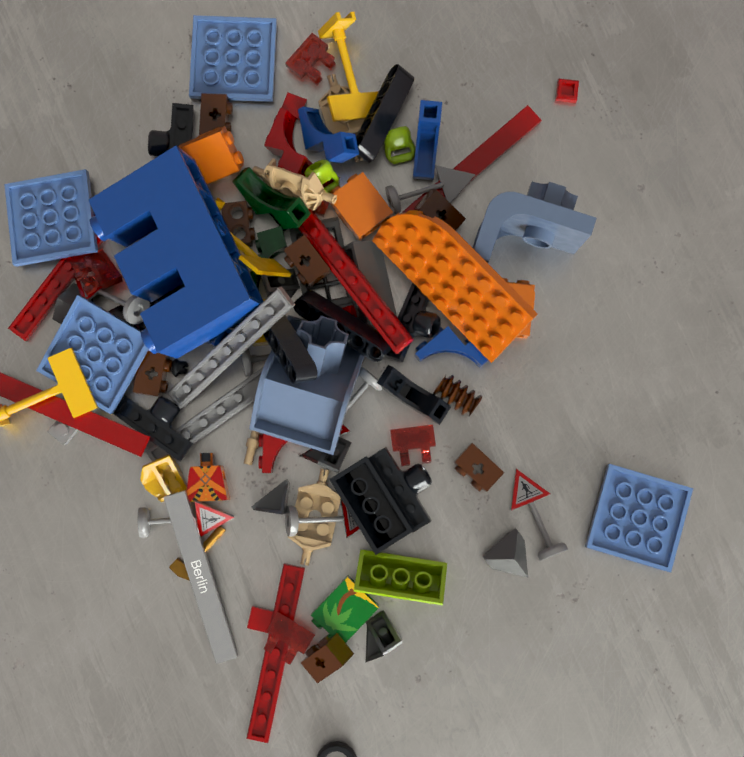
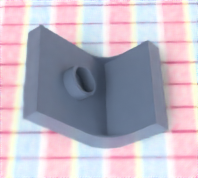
M532 181L527 195L517 192H504L492 199L486 210L483 222L479 226L472 248L489 263L496 240L503 236L514 235L521 237L524 242L539 248H556L575 254L592 235L597 218L574 211L578 196L568 192L565 186L552 182L541 184Z
M288 315L289 322L316 364L317 379L292 384L274 352L271 350L258 382L249 429L334 455L350 397L365 356L346 345L349 334L337 327V320L320 316L316 321H307Z

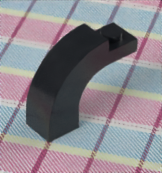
M390 365L386 367L377 381V384L383 387L390 395L439 425L451 408L441 398L421 388Z

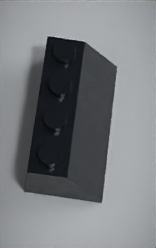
M367 456L329 479L375 555L413 532Z

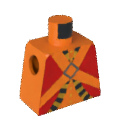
M200 453V466L190 467L186 489L189 502H195V500H230L224 466H213V453Z

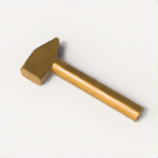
M223 526L217 527L203 542L205 552L226 531ZM178 557L169 568L178 577L189 580L185 564Z

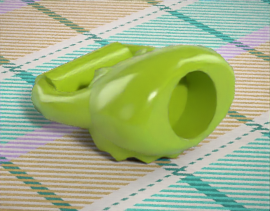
M402 126L390 129L384 141L387 159L394 165L411 161L415 157L416 148L411 139L409 128ZM409 147L411 152L391 157V151L393 150L396 151Z
M319 160L305 170V177L308 178L314 172L322 185L332 178L334 182L324 187V190L328 193L339 186V177L328 160Z

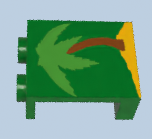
M349 575L311 613L313 617L311 621L320 630L324 628L329 633L327 635L329 638L338 633L345 643L379 608V604L367 593L354 592L355 581Z

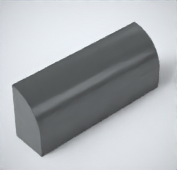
M354 241L342 247L397 317L381 249L373 241ZM352 298L357 318L375 328Z

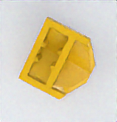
M170 454L142 466L140 480L145 489L157 497L160 502H164V496L187 489L180 466Z

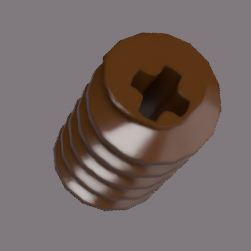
M445 375L433 394L437 395L441 392L440 398L442 400L447 397L449 398L448 405L456 403L454 410L462 407L461 415L469 412L470 416L482 400V395L474 398L475 390L467 393L468 385L460 388L461 380L453 383L454 375L448 378Z

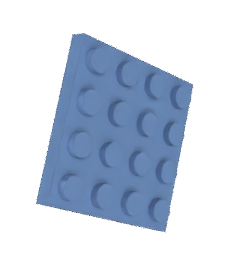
M193 15L189 84L190 99H201V93L227 94L229 100L273 102L277 19Z
M86 169L4 184L12 264L18 267L98 252L97 237L89 221L94 217V211L88 200L92 198L89 172Z
M77 295L36 371L58 383L47 358L73 348L97 406L107 413L113 414L147 354L148 348L141 338V330L83 296Z
M608 464L585 547L671 573L693 488Z

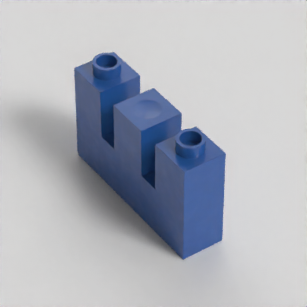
M174 146L88 199L95 214L89 220L95 234L102 241L110 239L127 247L114 255V258L132 295L153 302L183 283L185 285L184 288L140 313L146 326L141 331V338L145 346L153 354L160 353L178 359L242 322L263 302L247 266L238 259L241 255L195 159L178 146Z

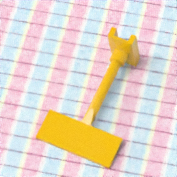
M336 12L318 30L320 39L334 38V41L337 42L350 94L327 96L333 122L365 119L379 92L360 93L357 88L345 42V30L356 21L355 12H350L345 18H341L340 12Z
M216 198L215 202L221 211L225 202L220 198ZM231 233L238 249L245 254L240 255L238 259L256 274L291 277L292 273L275 259L259 257L250 247Z
M73 348L47 358L58 382L56 386L9 406L0 404V427L10 424L9 417H11V414L59 393L63 394L73 418L98 408Z

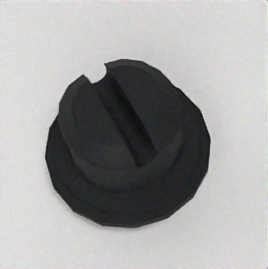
M176 358L172 362V374L175 377L179 374H187L188 369L185 367H188V363L186 361H179Z

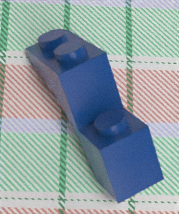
M420 101L413 179L434 180L442 102Z
M304 106L298 109L305 150L318 152L324 150L326 160L336 163H343L359 155L355 134L341 131L333 134L324 125L319 109Z
M449 326L445 329L440 327L438 334L428 343L423 341L415 348L417 352L414 355L421 362L434 354L456 353L469 358L479 368L488 361L468 339L465 340L467 344L464 345Z

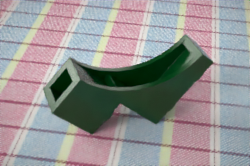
M250 167L244 168L232 181L257 215L272 213L283 229L299 228L311 215L300 197L287 196L272 189Z
M281 226L256 233L258 240H255L258 253L262 252V254H258L261 258L274 259L284 253V249L288 247ZM251 271L250 274L259 291L261 276Z

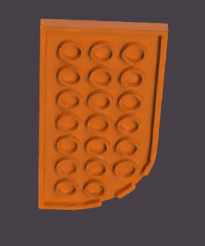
M417 210L397 213L382 224L372 240L491 363L538 315L450 225L436 216L431 218L423 215L422 211Z

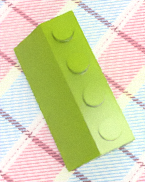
M360 549L354 592L443 606L447 563L381 552L375 555L373 551Z

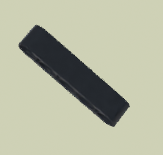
M399 64L394 65L388 72L356 136L359 150L358 156L367 163L372 162L379 153L414 82V76Z
M308 290L295 300V312L307 321H316L320 316L337 320V327L349 334L346 345L371 361H381L391 350V347L375 328L317 292Z
M284 315L263 335L292 384L314 381L317 379L318 374L316 364L288 318Z

